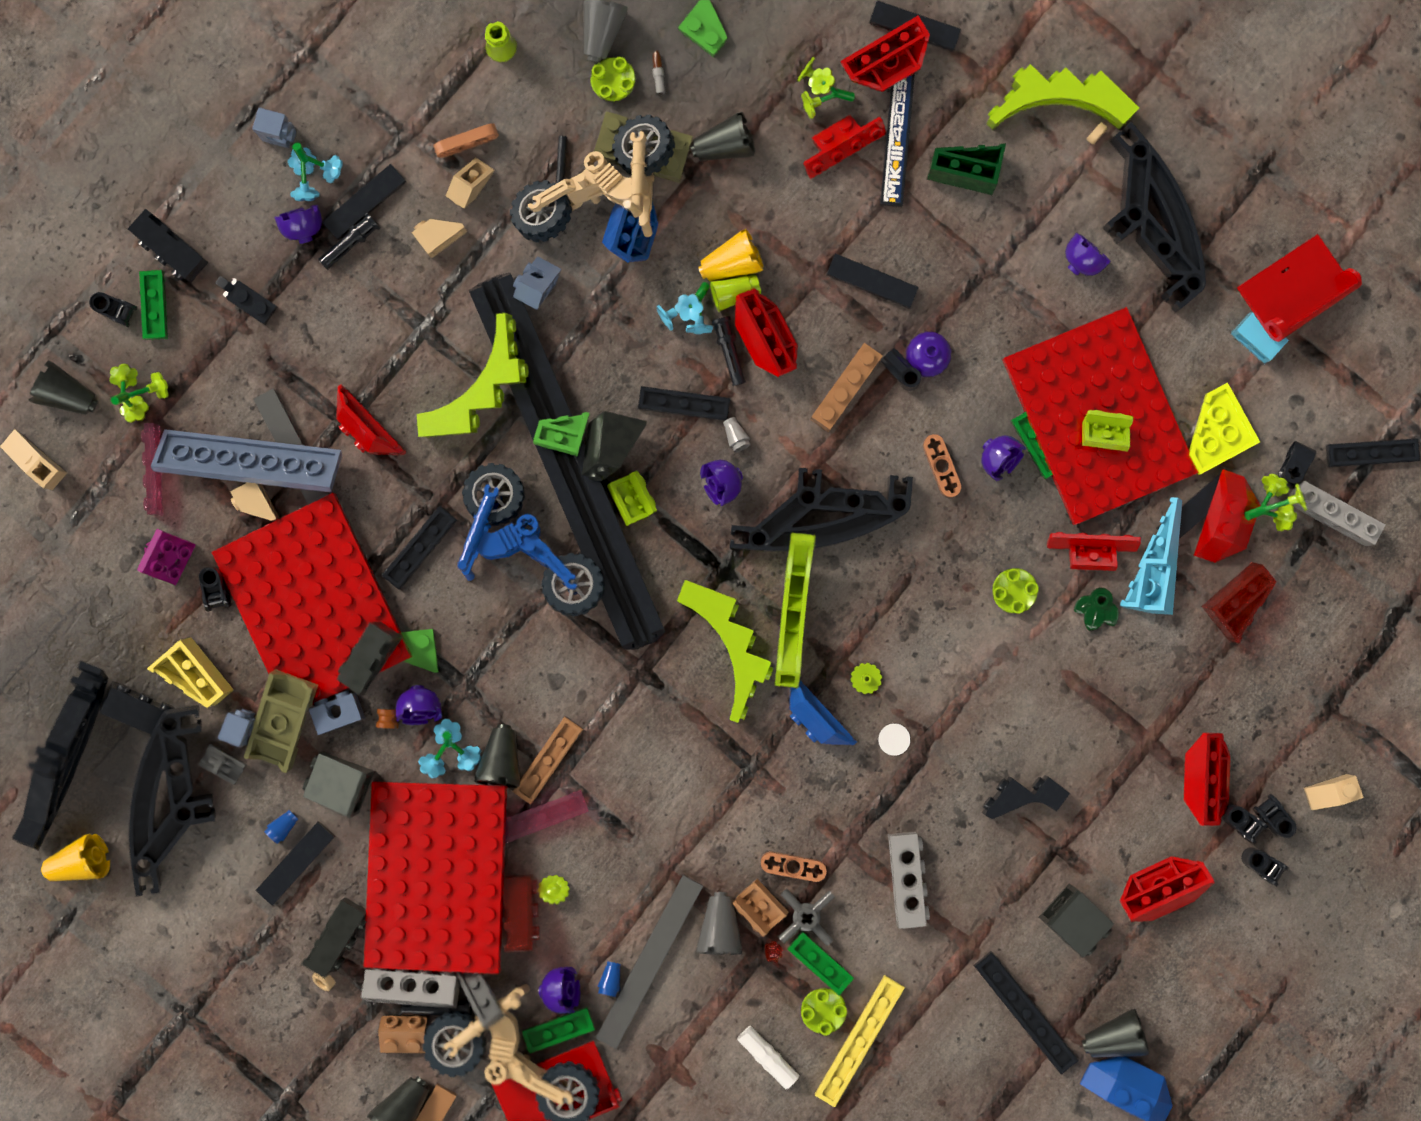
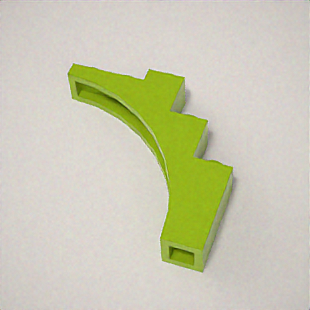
M1030 64L1026 69L1021 67L1013 76L1015 80L1011 86L1013 89L1004 97L1006 102L1001 107L996 105L988 113L990 118L986 124L993 130L1004 120L1020 111L1036 106L1059 104L1089 110L1103 117L1119 130L1138 111L1139 107L1101 70L1096 75L1092 73L1082 83L1065 67L1061 72L1055 71L1047 81Z
M506 313L496 314V335L493 350L486 367L477 381L452 403L434 411L416 414L418 437L478 433L477 428L480 426V419L478 414H476V410L502 408L504 393L500 389V385L526 383V377H528L529 373L528 366L525 360L515 358V355L518 354V346L516 341H514L513 332L516 331V322L512 315Z
M791 534L781 608L775 686L798 688L808 585L815 536Z
M685 580L677 602L693 609L705 618L720 635L728 649L735 678L734 703L729 719L738 723L740 719H745L749 708L745 706L748 697L753 698L757 686L753 684L754 680L761 683L765 679L769 680L773 667H770V661L746 652L747 648L752 649L756 636L752 635L754 630L728 621L729 617L734 618L739 605L735 604L736 599Z

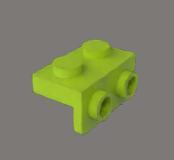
M1089 410L1082 422V445L1128 451L1130 447V426L1133 422V416Z
M637 470L607 485L626 526L649 517L657 511L655 500L649 495L645 480Z

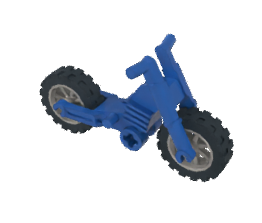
M488 463L487 466L481 465L477 467L476 471L473 470L469 474L470 477L465 480L464 489H462L464 505L474 518L464 544L463 553L458 562V568L466 579L472 581L475 578L471 569L479 554L486 559L494 560L510 557L522 551L532 560L547 568L543 573L542 590L546 601L555 611L566 616H578L588 613L592 608L594 609L599 600H601L604 590L601 571L594 561L585 557V555H574V553L556 557L551 549L539 539L541 535L540 526L536 518L530 514L519 517L517 524L514 526L511 523L499 529V531L489 533L488 530L491 529V524L493 526H499L501 523L506 524L510 522V519L518 515L525 499L524 488L518 475L511 468H507L503 464L495 465L494 463ZM492 479H499L501 482L497 487H494ZM488 481L489 484L485 488L480 487L484 482ZM505 483L509 486L510 491L499 492ZM481 491L485 494L483 498L477 500V492ZM502 496H510L506 505L502 502ZM528 525L529 527H533V529L529 531L528 529H525V527ZM571 569L581 570L576 577L571 573ZM584 573H586L590 580V582L578 581ZM556 581H560L565 587L557 590ZM590 586L586 595L580 591L579 587ZM568 591V601L563 599L559 594ZM579 594L582 597L578 601H572L573 595Z

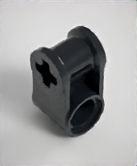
M102 292L94 293L89 300L92 310L128 328L130 326L128 322L132 313L138 308L127 301L114 298ZM106 299V307L99 309L98 304L100 300Z
M1294 441L1286 454V458L1278 472V477L1284 478L1288 482L1287 486H1292L1302 481L1317 451L1298 441ZM1289 471H1292V476L1294 478H1290L1291 474L1289 473Z
M218 567L202 569L199 573V582L205 610L209 612L212 611V608L230 607V594ZM210 571L216 574L214 583H210L207 579Z
M1272 794L1268 795V799L1259 807L1255 806L1253 808L1255 814L1268 825V828L1276 836L1290 838L1296 833L1297 825ZM1282 821H1285L1288 825L1284 833H1281L1279 830V825Z
M1235 804L1227 805L1226 811L1222 816L1224 822L1254 845L1256 844V838L1263 829L1268 828V825ZM1237 810L1239 816L1235 821H1232L1231 814Z
M1253 847L1245 849L1241 855V860L1246 867L1275 887L1279 885L1278 880L1284 871L1289 869L1288 866L1276 858ZM1255 854H1258L1259 860L1253 865L1251 859Z

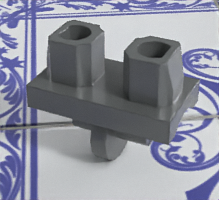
M210 744L198 765L236 785L247 764Z

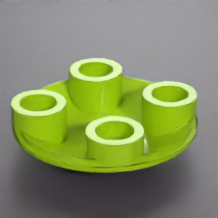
M623 57L607 58L593 66L591 85L594 92L600 98L607 101H619L632 92L635 86V73L631 65Z
M1011 568L997 576L993 584L992 594L995 603L1002 610L1020 614L1031 608L1035 603L1039 587L1029 572L1019 568Z
M820 988L813 990L802 1002V1020L810 1030L816 1033L830 1035L838 1030L846 1019L847 1008L845 1001L841 995H838L831 989Z

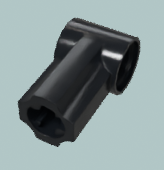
M895 348L890 350L880 362L900 382L903 389L914 391L918 388L921 381L919 370L913 368ZM912 374L916 377L917 381L914 384H907L904 377Z

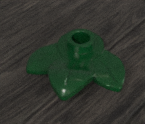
M1102 587L1096 588L1090 595L1080 597L1074 606V612L1084 614V623L1089 631L1098 629L1104 622L1110 626H1115L1119 617L1118 608L1112 603L1113 596L1111 592ZM1100 596L1105 597V601L1102 603L1097 601Z

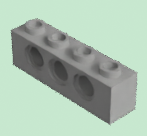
M1306 481L1296 483L1300 485L1308 509L1304 511V508L1299 503L1294 504V508L1364 546L1376 544L1385 524ZM1296 486L1294 487V489H1293V491L1291 492L1290 496L1295 495V493H1296Z
M916 832L888 834L896 925L899 929L925 927L926 920L930 919L928 906H924V897H927L926 883H922L921 875L925 874L924 860H920L919 851H923L922 837H918ZM905 851H911L913 853L912 860L907 863L902 862V854ZM908 874L915 876V882L912 885H905L903 882L904 877ZM910 897L917 898V905L914 908L906 907V900Z
M386 968L365 970L361 998L367 1002L457 1009L460 982L454 976V973L441 972V975H432V972L427 970H418V974L409 973L410 970L396 969L395 972H389ZM393 980V987L390 990H385V983ZM415 981V990L407 992L408 984ZM438 983V991L430 994L429 989L431 985Z

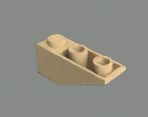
M16 429L0 446L42 488L53 490L67 474L66 471Z

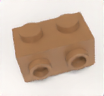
M758 879L745 888L733 902L737 912L743 915L751 923L752 928L763 937L788 914L783 905Z
M382 1016L378 1030L380 1053H425L422 1045L424 1043L423 1037L426 1033L427 1017Z

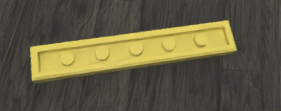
M886 975L883 976L815 1092V1096L836 1107L905 989L903 985Z

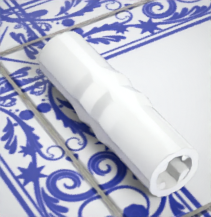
M748 1026L739 1035L737 1040L785 1089H788L796 1082L799 1074L752 1026Z

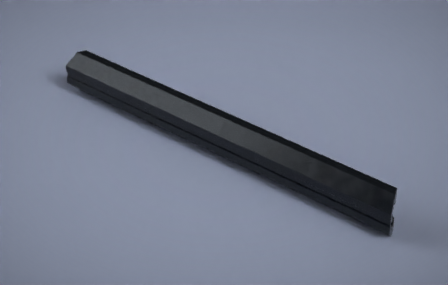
M509 272L477 284L469 290V293L492 346L494 345L496 335V314H510L515 319L516 331L513 333L514 341H516L518 346V354L515 355V358L525 360L529 373L528 377H526V383L509 384L534 440L539 420L557 419L567 415L572 417V414L524 303L513 297L516 288L513 287L514 280ZM583 440L578 456L535 445L582 555L592 559L601 571L604 583L601 599L624 650H637L656 642L666 631L601 481H593L589 479V476L582 475L586 447Z

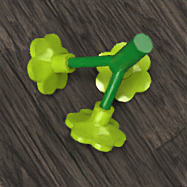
M812 57L797 81L800 82L802 78L808 76L810 78L808 84L812 87L814 95L821 93L826 95L830 91L832 93L811 99L807 91L801 94L804 109L810 119L816 116L815 107L822 105V102L833 98L852 102L855 98V93L833 86L835 77L832 76L831 69H812L815 57Z
M121 364L119 367H112L110 370V382L121 389L120 394L111 397V403L113 405L123 403V406L120 408V414L125 416V420L129 423L135 420L142 421L145 418V412L149 409L148 404L144 402L143 398L137 395L146 392H156L159 399L168 397V385L160 372L151 374L152 382L146 385L145 388L128 393L126 388L137 384L136 377L138 376V371L130 368L128 364Z
M1276 474L1264 476L1261 481L1264 484L1263 488L1266 490L1267 496L1261 506L1246 511L1244 516L1246 520H1251L1261 515L1272 516L1278 531L1291 530L1293 522L1297 519V513L1294 512L1293 505L1299 503L1304 508V511L1308 509L1300 485H1295V495L1289 496L1287 500L1267 506L1271 497L1287 494L1290 489L1287 486L1288 482L1284 478H1279ZM1278 508L1277 511H1275V512L1269 511V510Z

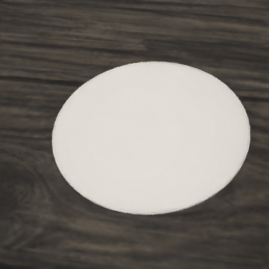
M889 724L879 734V745L889 755H900L909 747V732L902 725Z

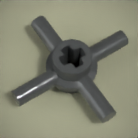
M786 888L780 895L794 909V923L778 936L779 939L785 944L799 930H813L823 943L828 946L833 939L819 924L821 919L820 911L835 896L828 891L814 905L810 903L801 904ZM804 912H805L807 915L810 914V913H812V915H810V916H811V921H808V920L802 921V919H803L802 914H803Z

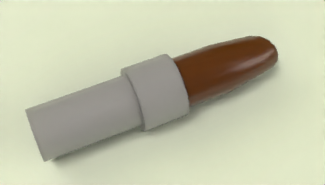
M656 50L652 56L653 78H655L656 94L663 95L665 94L664 69L662 68L660 53Z

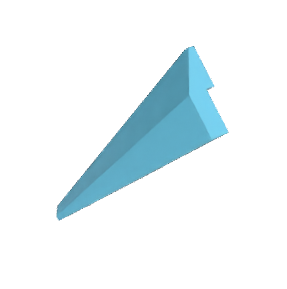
M1171 497V505L1166 515L1160 519V528L1149 542L1138 565L1140 568L1135 580L1130 582L1128 586L1130 590L1126 599L1121 601V607L1153 614L1173 615L1182 511L1181 499Z

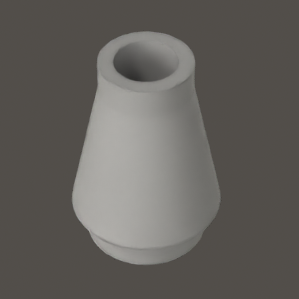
M735 417L723 422L730 449H733L736 453L745 450L751 445L749 442L750 437L739 425Z

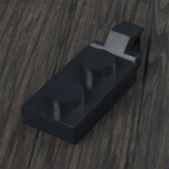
M220 276L215 284L225 290L223 296L228 301L264 325L267 324L278 308L241 281L233 279L230 283Z

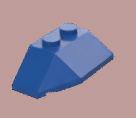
M653 203L650 212V225L653 234L650 237L644 236L642 227L639 224V217H634L632 212L621 205H614L602 243L609 251L626 262L646 261L649 258L659 225Z
M800 679L798 688L790 687L789 710L792 712L790 717L798 726L803 724L808 729L805 734L814 743L817 740L821 744L855 745L857 743Z
M1126 1056L1111 1057L1089 1063L1080 1082V1085L1099 1097L1144 1121H1166L1173 1106L1165 1077Z

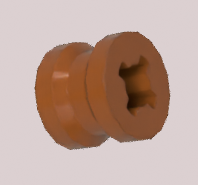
M377 709L379 720L376 722V727L399 728V723L396 721V709Z

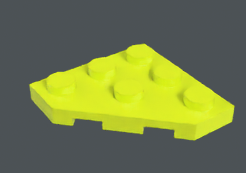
M1228 383L1205 394L1189 449V456L1198 471V475L1260 443Z

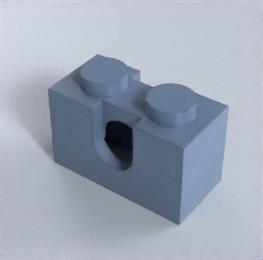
M258 107L252 130L263 142L289 148L290 142H293L296 136L295 126L288 122L285 114Z
M537 256L532 264L529 262L526 265L523 275L519 274L513 285L516 288L513 297L537 310L556 286L561 268Z
M347 690L336 694V700L328 702L326 698L314 702L315 707L309 709L318 735L365 719L357 693L350 694ZM334 705H338L341 709V715L338 718L334 717L331 712Z
M237 709L235 713L228 712L217 739L238 747L248 745L256 719L254 717L255 713L247 709Z

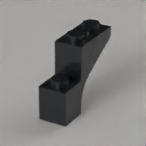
M1046 775L1036 779L1032 785V792L1011 777H1008L1007 780L1003 778L996 787L998 792L993 798L990 796L983 804L984 810L982 813L990 819H995L1029 803H1042L1057 812L1070 793Z

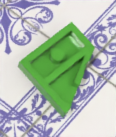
M700 0L678 27L681 33L712 57L717 54L727 41V35L710 0Z
M584 412L582 415L572 417L567 415L557 419L539 420L533 444L578 456L590 413Z
M434 629L401 632L412 655V658L403 662L434 673L439 672Z

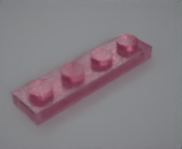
M144 423V429L141 431V439L145 443V452L142 453V463L146 470V475H143V486L146 488V497L143 500L144 510L147 511V515L163 516L161 472H154L151 468L160 442V426L154 423Z
M582 790L506 818L505 844L589 812Z

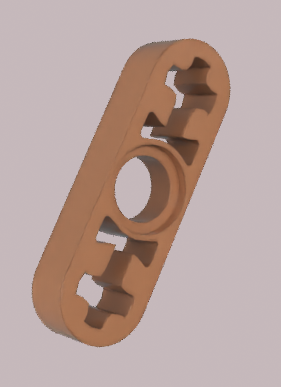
M487 124L441 140L434 144V149L438 158L447 157L492 141L499 134L495 124Z
M936 434L930 435L923 442L924 452L941 494L952 498L958 495L961 490L960 480L943 438ZM930 439H933L934 442H939L937 447L938 454L942 451L944 455L938 456L934 460L931 456L936 455L933 448H928V445L931 443ZM938 460H945L948 463V470L942 473L936 469V462ZM950 472L952 476L948 477L951 484L955 483L956 485L953 489L954 493H951L950 490H945L944 487L947 486L946 479L940 480V477L946 476Z
M772 851L766 852L761 857V867L767 873L819 882L826 876V867L819 860ZM770 856H773L776 862H781V858H786L783 862L784 871H779V865H773L772 868H768V864L764 863L765 860H769ZM791 860H796L800 864V869L796 873H791L787 870V864ZM803 862H808L807 868H814L815 865H819L822 873H818L817 877H813V873L810 871H806V875H801L804 870Z

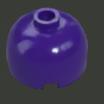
M311 205L310 209L306 210L303 207L274 217L280 233L289 240H298L299 244L312 241L311 236L318 233L322 224L318 205Z
M1078 232L1075 233L1066 246L1065 256L1070 263L1068 268L1077 276L1080 273L1086 276L1097 275L1111 261L1104 253L1101 255L1098 248Z
M936 332L918 334L910 341L906 349V360L913 368L919 370L921 377L940 375L951 361L949 342L944 336Z
M1004 435L998 436L995 439L990 438L983 445L984 451L981 457L983 469L995 481L1003 479L1001 475L1006 470L1010 474L1024 457V453L1021 451L1026 450V447L1012 436Z
M714 460L702 465L700 476L701 479L705 478L707 485H704V489L711 501L716 505L720 504V506H723L735 500L742 487L741 480L743 475L740 469L726 460Z
M422 685L411 686L409 690L399 696L396 702V721L399 722L402 719V724L424 725L428 724L426 719L434 718V722L442 718L439 697Z
M573 967L552 969L545 975L542 984L539 986L540 998H542L545 1006L554 1013H574L573 1007L579 1005L581 994L580 981L577 980L575 982L573 974H577Z

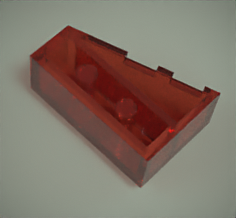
M1252 562L1201 607L1228 641L1239 644L1247 626L1251 625L1255 613L1260 606L1262 607L1277 581L1263 564Z
M533 874L505 876L503 887L506 917L504 930H506L507 935L505 952L533 950L537 940H540V926H536L535 917H539V904L534 901V894H538V882L533 880Z

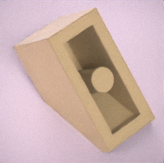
M477 158L473 159L453 176L446 197L462 208H466L476 199L492 176L494 169Z
M429 219L427 222L425 220L421 221L412 232L431 259L467 233L462 223Z
M245 483L230 491L233 496L231 502L237 511L240 510L241 512L271 521L280 519L262 484Z
M1349 774L1304 788L1311 810L1339 806L1363 798L1357 777Z

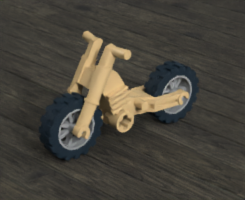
M639 115L635 117L636 119L627 120L626 124L618 129L619 132L615 134L613 139L615 141L612 144V149L615 152L613 154L622 169L632 175V177L626 178L622 176L610 163L608 164L600 152H591L584 159V166L586 168L581 174L571 179H564L557 184L554 182L551 184L549 181L543 180V182L535 181L532 185L528 184L523 187L524 190L522 192L519 191L516 194L517 198L513 199L511 203V222L527 240L532 239L533 242L542 240L546 242L551 237L553 239L556 238L560 231L563 232L566 229L565 225L571 220L570 213L580 207L583 202L591 200L594 204H598L601 200L599 196L605 195L613 203L621 205L632 212L634 217H639V224L642 227L644 236H652L650 212L652 210L653 182L655 179L653 172L658 173L662 170L661 167L669 163V158H672L674 154L673 148H675L674 137L666 123L656 116L653 118L652 115H646L645 117ZM655 135L658 136V140L651 141ZM595 161H598V164H599V165H597L596 167H594V164H593V163H594ZM553 201L555 202L554 206L548 207ZM536 218L535 223H530L532 220Z
M527 984L517 987L507 996L498 1000L505 1017L489 1027L492 1033L489 1058L492 1060L485 1070L486 1079L492 1084H500L505 1079L511 1078L537 1092L536 1102L538 1101L539 1104L538 1109L544 1113L543 1117L547 1121H587L596 1109L600 1089L597 1086L598 1081L596 1077L592 1076L591 1070H586L583 1068L584 1065L580 1063L576 1065L572 1061H567L563 1064L562 1062L557 1063L546 1071L531 1062L529 1055H523L518 1051L520 1042L518 1022L516 1017L508 1012V1009L510 1007L518 1008L519 1000L530 991V987ZM458 1011L450 1014L445 1013L441 1017L436 1018L428 1027L423 1037L422 1049L425 1051L424 1057L426 1062L429 1061L430 1067L433 1070H438L440 1075L444 1076L447 1074L449 1077H456V1075L464 1076L468 1072L473 1071L481 1061L486 1051L485 1045L487 1040L484 1037L485 1029L482 1027L477 1015L473 1020L470 1018L471 1015L466 1013L464 1015ZM455 1028V1032L451 1036L446 1029ZM441 1033L448 1042H438ZM470 1042L471 1048H468L464 1045ZM439 1047H444L445 1050L447 1049L445 1055H443ZM459 1049L469 1053L468 1056L461 1059ZM448 1056H450V1057L455 1056V1057H456V1060H452V1059H449V1058H447V1057H448ZM572 1080H575L577 1083L580 1084V1086L577 1087V1085L574 1082H572ZM583 1089L585 1099L577 1096L576 1093ZM573 1100L582 1103V1105L574 1109ZM565 1103L569 1105L570 1110H565L561 1107Z

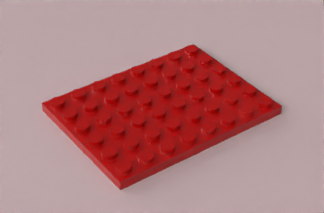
M1127 307L1002 359L1022 408L1027 413L1030 426L1036 434V440L1044 453V459L1053 474L1052 478L1073 525L1198 473L1189 456L1188 447ZM1089 410H1100L1107 413H1122L1133 416V422L1130 426V447L1128 451L1082 445V422Z
M331 493L212 551L213 557L268 674L276 669L317 684L318 687L312 705H314V702L329 698L348 689L347 686L337 680L340 674L338 670L349 659L353 647L360 640L369 622L381 621L402 636L335 493ZM404 638L401 639L379 673L412 658Z
M372 782L364 968L500 973L507 786Z

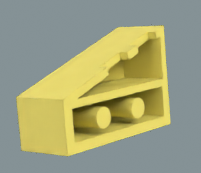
M192 637L178 641L147 668L151 672H155L165 678V681L169 684H174L183 690V693L206 708L218 704L234 690Z

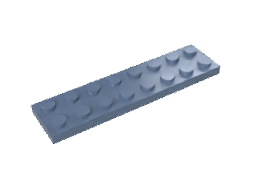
M164 429L151 468L154 472L331 492L342 459V452L337 449Z

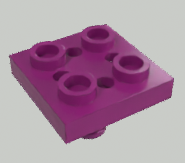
M156 529L151 542L146 544L148 548L145 547V554L137 570L143 574L177 585L196 544Z

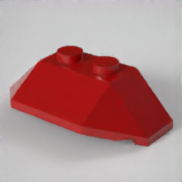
M916 16L841 60L840 63L852 82L883 92L921 70L930 34L920 17Z
M755 288L738 294L736 296L735 326L755 365L777 377L797 369L798 345L778 306L767 297L761 295Z
M340 384L337 387L336 419L341 423L339 429L347 437L351 434L357 440L354 444L363 453L367 451L370 454L404 455L406 453L404 448L347 388Z
M1222 469L1194 556L1216 563L1247 548L1257 517L1246 520L1244 513L1261 505L1244 476Z
M1203 733L1185 754L1184 801L1200 825L1219 826L1222 821L1221 817L1224 815L1229 803L1230 753L1224 741L1223 733Z
M1171 856L1130 875L1123 895L1120 898V904L1131 922L1154 921L1193 903L1215 881L1203 862Z

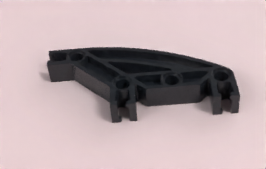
M1130 122L1123 131H1119L1110 140L1112 146L1124 158L1120 212L1107 222L1103 229L1109 234L1116 222H1122L1127 230L1123 234L1120 232L1115 234L1116 237L1113 241L1116 244L1120 243L1134 230L1137 231L1136 242L1166 278L1179 280L1161 295L1162 299L1168 302L1170 300L1169 297L1173 295L1172 292L1176 289L1180 290L1185 299L1181 303L1179 301L1174 303L1175 306L1171 309L1176 313L1200 294L1206 286L1205 266L1200 239L1191 211L1177 181L1157 151L1137 127ZM1127 134L1133 145L1129 146L1120 136ZM1134 149L1141 150L1143 157H1137ZM1149 194L1158 209L1166 231L1148 211ZM1129 212H1135L1138 215V220H1132L1129 217ZM1158 246H1164L1167 250V255H1162L1158 251ZM1188 280L1195 282L1196 290L1189 288Z
M799 468L796 493L756 527L731 525V535H735V531L749 533V543L734 544V539H730L729 549L789 552L792 533L815 536L813 549L836 545L864 536L888 525L910 510L913 477L906 476L902 478V482H906L904 495H896L894 493V481L898 480L899 476L890 475L888 477L886 499L879 491L833 487L820 494L822 469L812 470V475H816L815 486L812 488L803 486V474L808 473V468ZM804 492L813 494L814 501L811 504H806L802 501L801 496ZM852 495L856 496L859 500V505L854 508L850 507L847 503V498ZM895 499L903 501L904 509L902 511H896L893 508L892 504ZM811 510L852 514L831 522L792 527ZM754 534H763L765 543L760 546L755 545L752 540Z
M80 661L77 666L78 670L81 671L79 677L72 676L70 680L75 689L69 694L46 739L45 747L37 745L34 754L38 758L35 763L29 761L27 768L32 771L23 817L12 839L39 851L73 780L95 724L108 682V676L103 669Z
M199 705L168 709L161 714L148 740L137 771L129 815V854L136 897L143 896V892L146 890V885H141V877L146 876L152 877L153 889H150L151 894L160 893L161 882L158 866L190 825L213 822L216 819L215 808H211V812L196 813L195 811L196 806L204 804L213 807V793L189 797L193 792L194 786L187 740L181 735L201 732L202 721L197 719V724L184 725L182 724V717L195 714V718H198L200 713ZM173 718L176 720L177 725L175 727H167L164 720ZM180 763L183 765L184 770L175 772L171 765ZM165 771L171 809L159 825L155 827L157 793L162 772ZM183 807L188 808L191 814L182 816L178 810ZM140 860H147L150 862V866L142 868L138 862Z

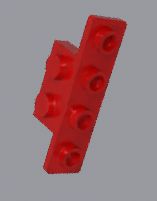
M848 115L813 136V143L820 152L803 163L810 179L814 178L884 136L886 130L882 118L878 117L860 127L852 116Z
M1056 532L1049 535L1047 548L1069 549L1070 569L1116 571L1118 567L1116 551L1137 552L1141 544V537Z

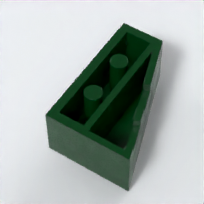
M1006 143L986 147L985 145H978L971 148H964V146L935 148L926 180L993 195L998 183Z

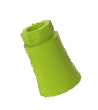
M502 22L490 23L485 30L486 52L488 56L497 62L510 60L517 50L515 38Z
M755 274L710 282L712 297L718 312L736 305V296L754 288L761 294L760 283Z

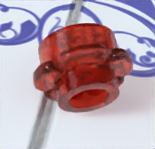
M776 941L765 944V956L768 962L774 961V963H778L779 958L783 956L782 947Z

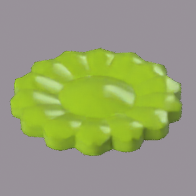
M861 663L851 673L852 677L850 680L857 692L871 694L873 691L878 690V686L881 685L882 675H880V670L876 669L875 665Z
M549 875L539 883L538 893H540L539 897L544 902L559 904L560 901H565V897H568L570 888L568 882L563 877Z

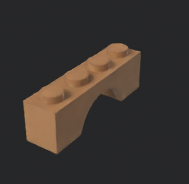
M864 343L810 420L829 433L883 355Z

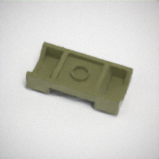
M606 111L594 151L600 152L608 163L620 166L613 153L615 152L612 149V144L615 143L613 140L615 134H618V129L626 124L628 117ZM671 130L675 142L674 154L672 158H669V163L661 167V171L658 173L653 172V176L681 183L693 136ZM655 135L651 141L658 140V136Z
M276 669L270 672L244 758L261 759L277 765L284 773L289 772L293 768L299 749L297 748L308 709L313 704L318 685Z

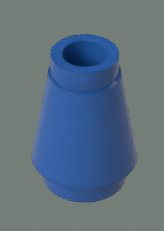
M288 810L268 824V828L264 832L271 840L278 844L280 841L285 840L299 819Z
M607 961V966L597 986L599 987L598 993L616 997L617 991L620 992L621 964Z

